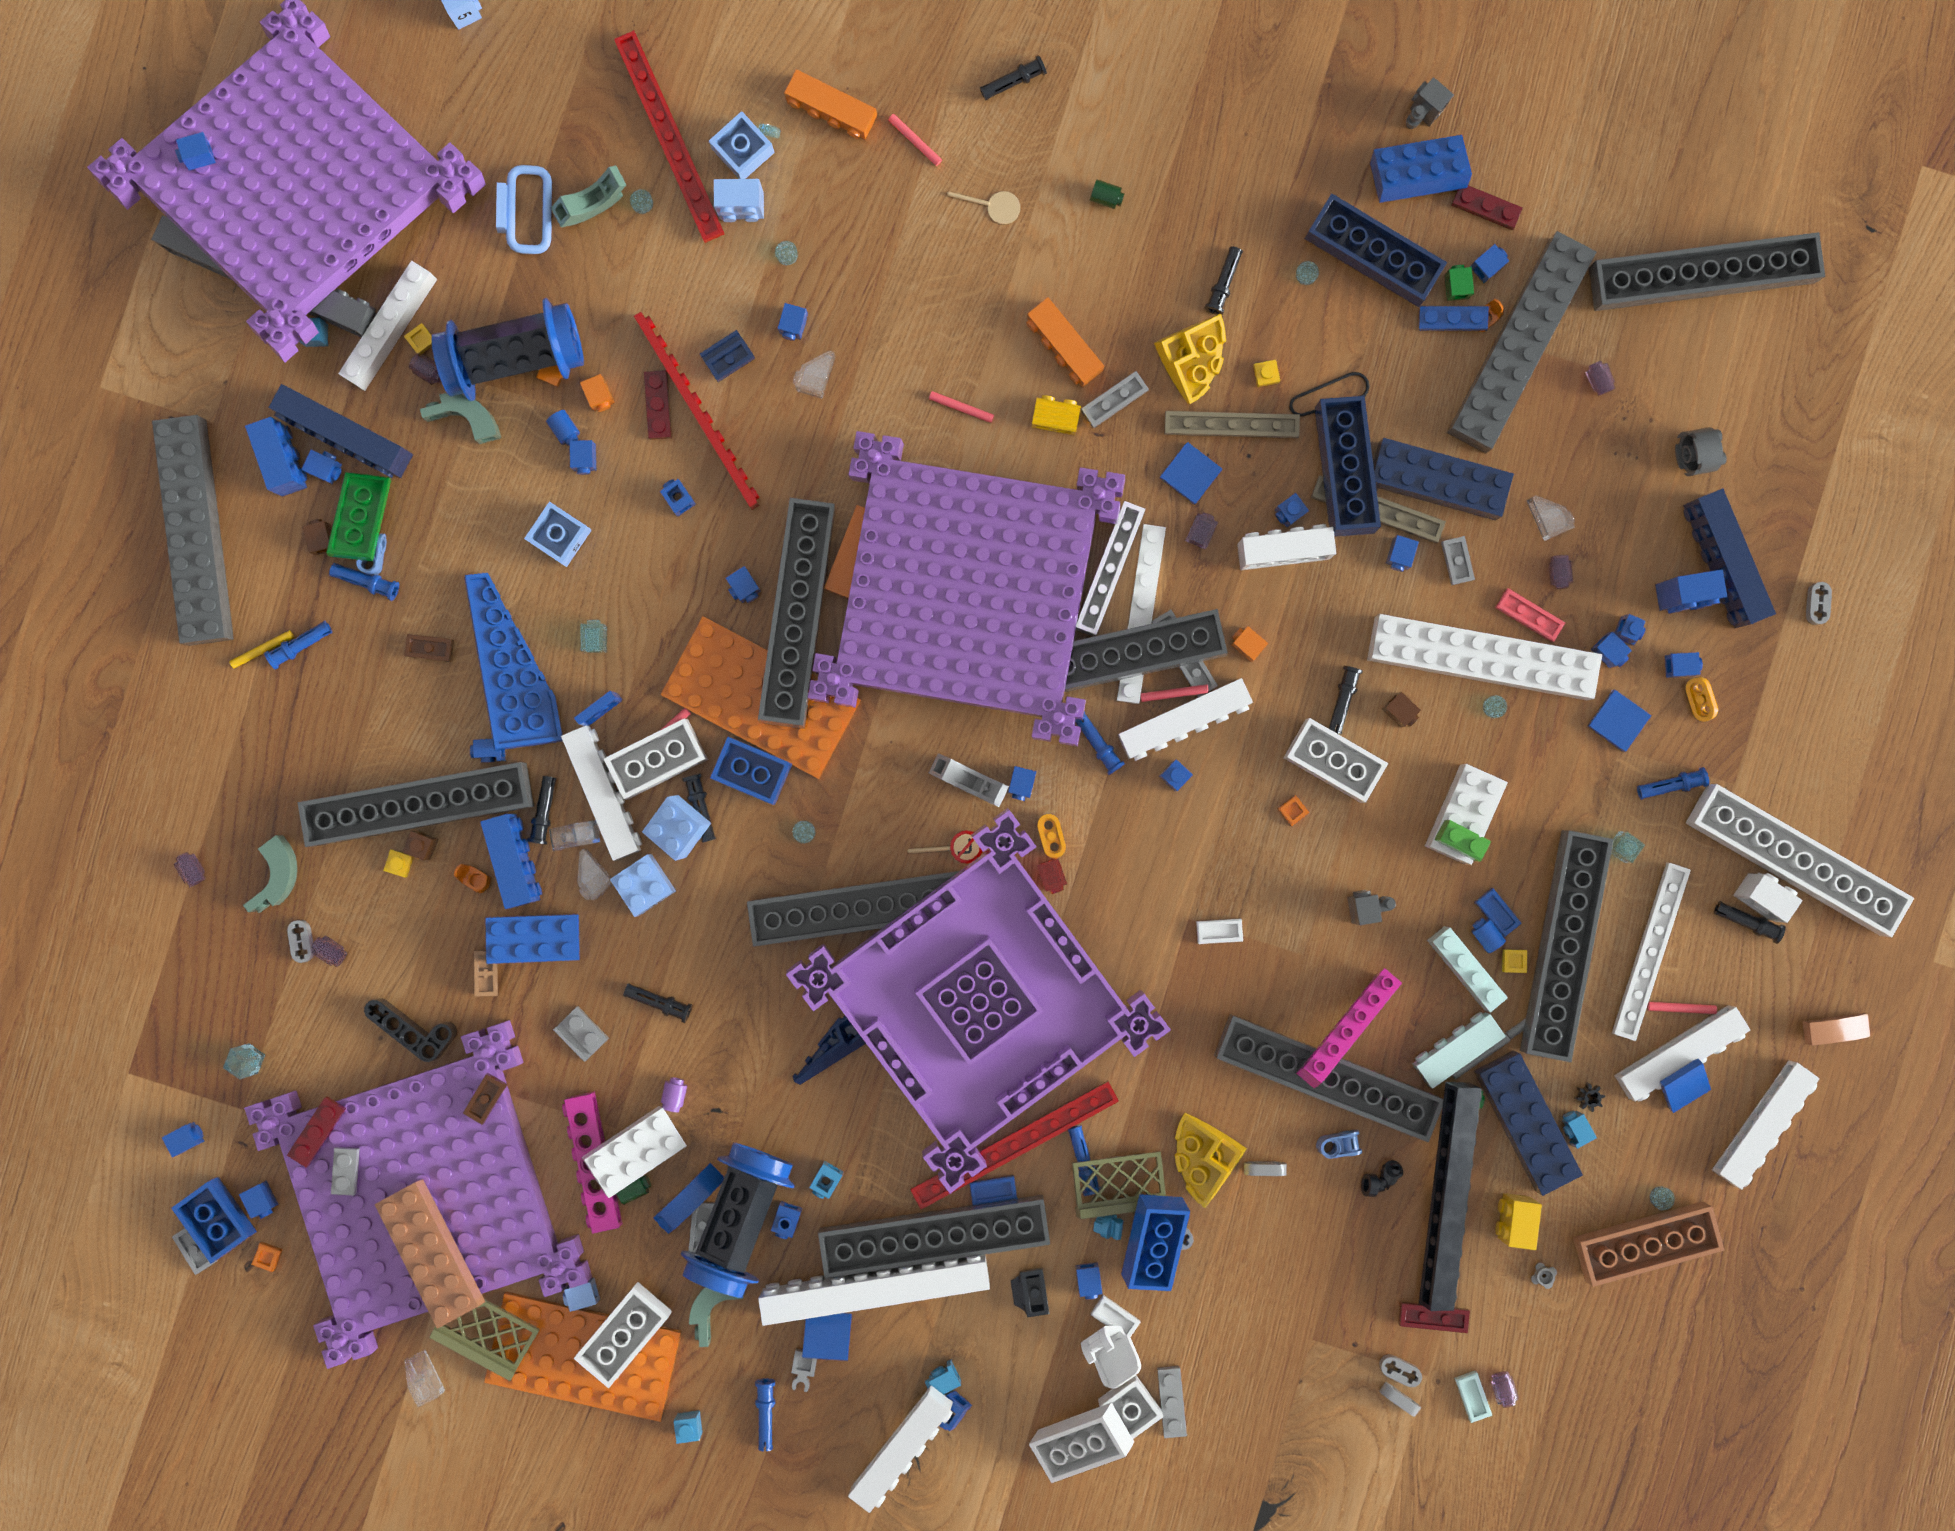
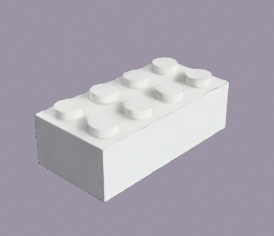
M1326 524L1315 525L1309 530H1304V527L1291 528L1287 533H1282L1281 530H1272L1262 536H1259V532L1248 533L1237 544L1240 570L1329 560L1336 555L1333 527L1327 528Z
M685 718L604 758L623 799L627 800L708 760L689 720Z
M1311 718L1305 719L1283 757L1360 803H1366L1388 765L1387 762Z
M1461 764L1425 847L1465 865H1472L1473 860L1435 841V837L1444 820H1451L1478 834L1479 837H1484L1508 782L1468 764Z
M658 1106L584 1155L582 1159L605 1195L610 1198L687 1145L664 1109Z
M637 1282L574 1359L609 1388L667 1320L672 1311Z
M1109 1403L1039 1429L1029 1445L1050 1482L1054 1483L1126 1457L1134 1440L1113 1404Z

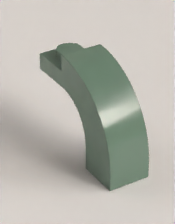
M610 166L593 185L580 192L560 196L551 209L560 227L584 222L604 212L623 197L621 191L626 186V183L617 166Z
M447 393L439 394L440 404L439 402H431L426 404L425 408L420 409L422 418L427 422L452 415L467 418L471 425L474 439L479 444L501 439L498 425L492 414L478 401H469L463 394L452 397Z
M275 835L258 848L269 865L270 879L267 886L260 893L243 905L248 912L257 911L260 913L269 907L270 904L272 906L280 905L289 896L295 885L297 860L291 845L283 835Z
M706 1287L702 1288L692 1305L689 1317V1325L698 1324V1326H695V1340H699V1347H708L711 1342L710 1313L712 1308L719 1302L743 1299V1297H733Z

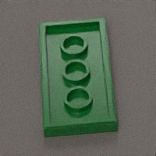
M345 472L326 553L328 556L373 561L390 489V477Z

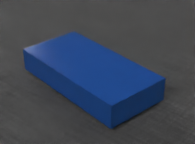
M1494 888L1488 890L1474 902L1487 919L1490 918L1503 937H1506L1522 924Z
M1014 1175L969 1183L973 1205L1017 1199Z

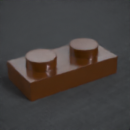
M407 634L404 656L451 662L454 640Z
M487 1073L463 1114L483 1125L508 1084Z

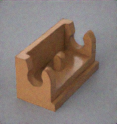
M474 950V997L498 996L497 963L486 964V950Z

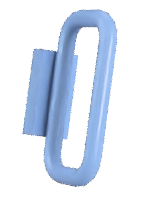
M519 165L512 168L508 173L507 185L506 183L497 182V233H505L507 244L517 253L541 254L548 249L551 243L552 179L548 171L543 167ZM520 174L539 175L543 179L542 242L538 245L518 244L515 240L516 178Z

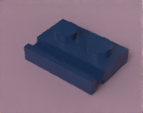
M737 330L700 353L701 358L717 382L725 379L755 359Z

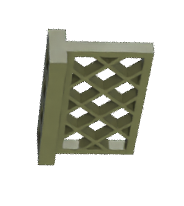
M1160 1151L1072 1162L1077 1206L1075 1207L1076 1217L1080 1219L1135 1212L1139 1194L1142 1191L1146 1193L1144 1195L1166 1196ZM1155 1157L1156 1167L1150 1173L1142 1165L1147 1158ZM1131 1160L1137 1166L1130 1175H1127L1120 1168L1125 1161ZM1106 1163L1115 1168L1108 1179L1098 1172L1103 1164ZM1087 1166L1093 1171L1086 1182L1079 1177L1078 1167ZM1140 1168L1149 1175L1142 1186L1132 1179ZM1118 1171L1127 1178L1120 1189L1110 1182ZM1096 1174L1105 1180V1183L1098 1192L1088 1185ZM1152 1178L1158 1182L1159 1193L1151 1194L1145 1189ZM1130 1181L1139 1187L1134 1196H1128L1123 1192ZM1108 1184L1117 1190L1112 1199H1106L1101 1195ZM1088 1187L1095 1193V1196L1090 1202L1082 1203L1081 1193Z
M486 1299L477 1308L485 1306L489 1309L491 1317L479 1320L475 1308L472 1310L474 1322L463 1325L460 1316L457 1318L459 1323L457 1327L450 1328L446 1325L438 1329L436 1326L434 1327L429 1338L511 1381L516 1369L540 1330ZM503 1317L509 1319L511 1328L499 1331L496 1319ZM492 1321L495 1332L483 1335L480 1324ZM476 1325L479 1337L473 1339L466 1337L464 1328ZM525 1328L532 1332L529 1339L519 1342L516 1330ZM513 1332L515 1343L503 1346L500 1335ZM497 1336L499 1348L492 1350L487 1348L484 1339ZM517 1347L519 1356L516 1361L513 1362L507 1359L504 1350Z

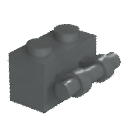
M1434 77L1429 83L1424 81L1411 99L1414 103L1410 108L1411 113L1406 119L1407 128H1416L1422 121L1431 126L1444 111L1454 94Z
M1366 890L1354 891L1353 896L1347 897L1351 923L1356 925L1382 922L1381 912L1393 910L1396 906V902L1392 897L1382 896L1378 899L1377 894H1371V891Z

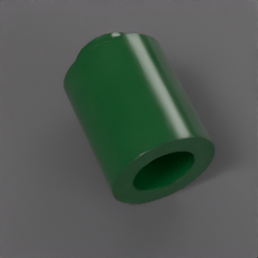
M1096 179L1090 201L1115 209L1116 205L1121 207L1125 193L1121 192L1122 187Z
M647 1175L641 1176L616 1194L620 1202L625 1205L648 1194L651 1187L650 1180Z

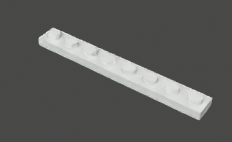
M1143 525L1128 629L1152 623L1166 527ZM1143 675L1120 680L1117 701L1139 704Z
M1666 863L1612 1034L1634 1041L1637 1039L1691 871L1690 869Z

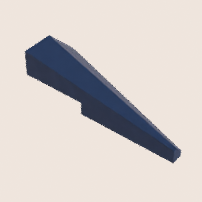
M845 1015L843 1018L839 1017L817 1044L819 1046L818 1050L812 1057L808 1056L805 1062L807 1064L799 1074L795 1073L792 1076L795 1083L803 1084L866 1044Z

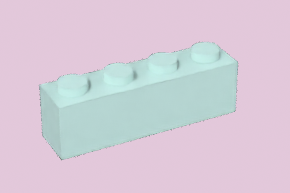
M1444 926L1427 940L1485 1011L1492 1012L1508 998L1450 927Z
M1482 1012L1477 1013L1470 1019L1471 1022L1468 1025L1457 1027L1452 1031L1453 1035L1451 1037L1437 1041L1433 1045L1434 1049L1428 1053L1424 1051L1415 1058L1416 1061L1412 1065L1428 1087L1433 1089L1506 1037L1491 1014L1486 1012L1483 1014Z

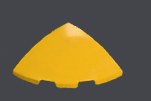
M1221 314L1191 325L1154 343L1169 376L1188 404L1198 400L1210 388L1209 384L1221 370L1224 360L1222 349L1223 344L1226 342L1225 327Z
M1184 1113L1175 1136L1177 1140L1175 1162L1178 1172L1182 1174L1186 1182L1185 1187L1190 1195L1202 1207L1206 1208L1247 1148L1211 1125Z

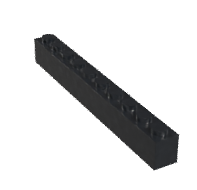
M1445 1082L1419 1304L1430 1311H1454L1457 1300V1284L1460 1277L1459 1267L1462 1257L1463 1236L1465 1234V1219L1468 1211V1195L1471 1188L1470 1178L1473 1168L1474 1147L1476 1145V1130L1479 1122V1106L1482 1099V1088L1469 1082Z

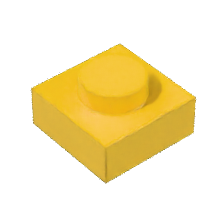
M423 323L404 336L419 356L432 347V335Z
M1276 360L1253 365L1257 387L1280 383Z
M390 849L383 871L406 878L414 857Z
M1503 949L1502 972L1527 973V950Z

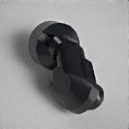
M1389 1160L1382 1165L1380 1179L1376 1174H1364L1361 1181L1362 1194L1366 1197H1376L1379 1192H1383L1385 1189L1389 1190L1403 1176V1168L1400 1163Z

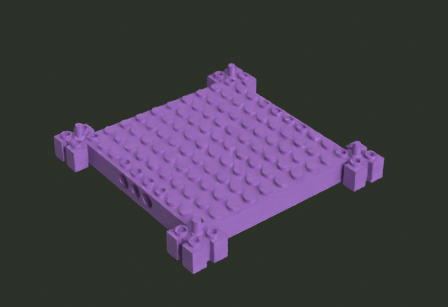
M285 0L280 4L282 11L279 14L272 11L264 17L260 24L270 41L141 151L136 153L121 138L108 149L111 153L109 158L105 160L100 156L87 167L94 178L108 192L110 191L115 199L127 210L141 199L138 194L141 191L266 313L264 314L259 309L246 322L251 330L265 344L268 343L272 351L284 362L299 351L295 345L300 340L306 345L319 333L314 323L306 314L435 200L439 198L440 202L454 213L466 203L464 195L467 192L474 196L486 185L482 172L470 161L465 162L463 154L451 143H448L437 153L439 159L437 161L318 47L328 40L330 35L324 22L312 11L309 13L306 5L301 0ZM204 132L210 142L216 163L188 170L184 162L180 163L175 152V149H178L176 139Z
M856 431L853 449L859 455V458L851 459L849 477L852 481L870 483L838 659L834 656L815 654L812 671L819 675L817 681H810L807 698L812 701L829 703L830 697H834V703L837 705L856 708L859 690L854 688L853 685L1042 717V720L1035 719L1033 739L1051 742L1053 735L1060 737V744L1078 747L1081 728L1075 726V720H1083L1086 701L1085 699L1067 697L1066 703H1063L1096 514H1099L1100 522L1118 523L1120 501H1115V497L1122 498L1125 475L1107 472L1106 478L1098 477V470L1080 467L1077 490L904 462L901 461L904 446L901 438L883 435L882 442H879L875 434Z
M1008 808L993 818L996 822L994 827L989 829L985 824L971 834L981 850L984 852L989 848L988 851L858 947L831 965L834 962V957L823 943L809 954L810 962L805 965L800 960L786 971V976L796 989L802 985L806 989L802 997L813 1011L827 1002L829 997L827 992L830 994L940 1141L941 1146L936 1140L922 1151V1155L933 1172L940 1168L941 1171L938 1172L939 1180L949 1193H952L965 1183L963 1175L967 1172L973 1177L987 1167L985 1159L976 1148L978 1144L1120 1039L1135 1057L1149 1047L1145 1042L1148 1038L1153 1036L1157 1041L1171 1031L1157 1011L1152 1015L1150 1014L1155 1007L1142 990L1128 998L1126 1001L1130 1006L1125 1007L1014 855L1018 852L1021 857H1024L1036 848V845L1024 830L1018 834L1015 828L1020 823Z
M510 1020L488 1027L487 1035L485 1029H481L461 1036L466 1054L473 1052L474 1056L337 1100L336 1102L345 1107L346 1110L310 1165L306 1168L288 1157L287 1154L318 1107L296 1113V1110L302 1106L295 1090L244 1108L249 1125L256 1123L259 1130L253 1133L257 1150L260 1151L280 1144L334 1314L321 1319L313 1325L318 1342L325 1341L327 1348L322 1351L327 1369L344 1364L351 1357L353 1360L371 1355L378 1349L374 1333L371 1330L428 1312L374 1205L422 1179L430 1191L481 1294L544 1273L539 1279V1283L544 1297L562 1292L567 1286V1282L571 1289L588 1283L592 1278L588 1261L580 1262L579 1256L584 1252L579 1234L562 1239L559 1243L557 1242L508 1086H506L483 1125L463 1114L487 1073L506 1083L503 1070L524 1063L519 1047H511L509 1041L515 1037ZM335 1147L360 1148L357 1193L354 1196L331 1194Z

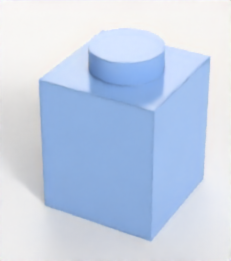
M591 1278L586 1284L571 1289L568 1285L563 1293L564 1304L569 1306L570 1312L596 1305L600 1300L595 1278Z

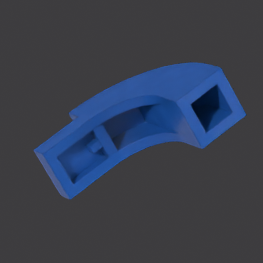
M709 1163L653 1219L669 1234L722 1184L724 1176Z

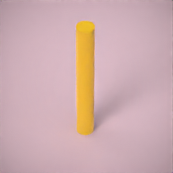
M289 630L230 660L229 663L235 669L264 654V652L281 645V642L293 639L294 635Z

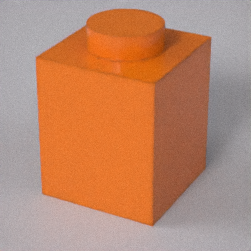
M601 374L580 382L593 411H605L611 407V404L615 403L605 378Z
M1249 626L1244 630L1239 628L1231 637L1234 639L1231 646L1250 662L1254 661L1268 645Z

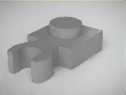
M796 1349L791 1373L798 1374V1376L793 1380L792 1389H796L798 1382H803L805 1384L804 1392H807L810 1386L807 1376L814 1377L817 1359L802 1358L803 1350Z

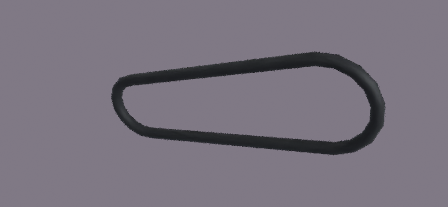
M1348 373L1296 395L1290 401V411L1293 414H1300V417L1315 413V410L1297 413L1293 409V402L1302 396L1353 375L1362 377L1366 382V390L1361 395L1366 396L1370 387L1369 381L1362 373Z

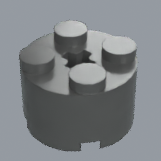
M1711 427L1681 432L1677 438L1681 439L1680 443L1675 445V455L1679 468L1685 469L1687 472L1684 473L1686 476L1715 472L1719 470L1721 465L1726 463L1727 458L1721 443L1722 433L1719 429L1714 430Z

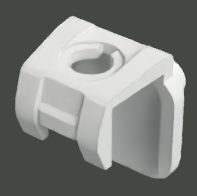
M1104 1326L1081 1342V1348L1089 1364L1095 1363L1102 1383L1108 1388H1118L1136 1376L1141 1369L1140 1359L1133 1342L1128 1335L1124 1334L1120 1326Z

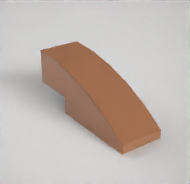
M1868 1014L1803 1021L1805 1044L1812 1046L1870 1037Z

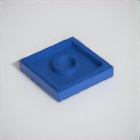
M1187 442L1160 476V479L1195 505L1222 471V468Z
M1612 690L1587 727L1622 752H1626L1652 715L1617 690Z
M609 691L574 717L579 725L590 726L622 702L623 699L618 693Z
M1695 1059L1660 1081L1668 1108L1673 1113L1711 1090L1704 1065L1699 1059Z
M840 1313L806 1319L802 1358L848 1361L852 1314Z

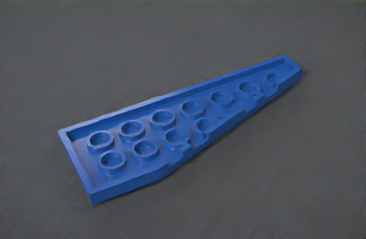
M489 574L465 575L464 580L494 751L562 742V731L555 695L546 683L542 671L540 672L529 647L511 619L512 616L505 608Z

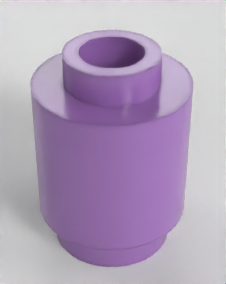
M671 1077L670 1081H665L661 1098L664 1110L679 1112L680 1107H683L687 1085L683 1083V1079Z

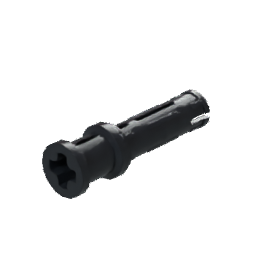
M1037 55L1034 60L1024 65L1022 63L1019 64L1013 72L979 88L986 101L1022 82L1027 84L1030 82V79L1040 74L1046 75L1047 71L1041 57Z
M1230 246L1218 282L1211 288L1212 295L1209 303L1204 307L1209 313L1215 315H1223L1224 313L1223 306L1226 298H1229L1231 294L1229 287L1243 253V250L1238 247Z
M1345 665L1343 666L1345 671L1342 681L1338 684L1340 692L1329 726L1331 731L1342 735L1352 695L1358 690L1356 686L1359 676L1363 673V670Z
M702 774L682 778L688 791L687 800L692 802L693 808L711 823L705 802L707 792L703 790L700 779ZM712 824L702 835V843L716 839Z
M542 776L535 817L531 819L532 829L530 837L527 838L528 842L547 845V829L551 826L549 813L557 778Z
M1721 901L1718 902L1714 909L1715 915L1753 930V933L1757 936L1763 935L1770 938L1773 943L1778 944L1785 934V925L1774 924L1768 921L1766 917L1758 918Z
M630 983L627 984L623 994L624 997L661 1010L664 1016L670 1015L681 1019L682 1023L687 1022L693 1006L690 1003L686 1005L678 1002L674 997H662ZM638 994H641V995H643V996H646V997H648V998H651V999H653V1000H655V1001H652V1000H650V999H647V998H644V997H642V996H639Z

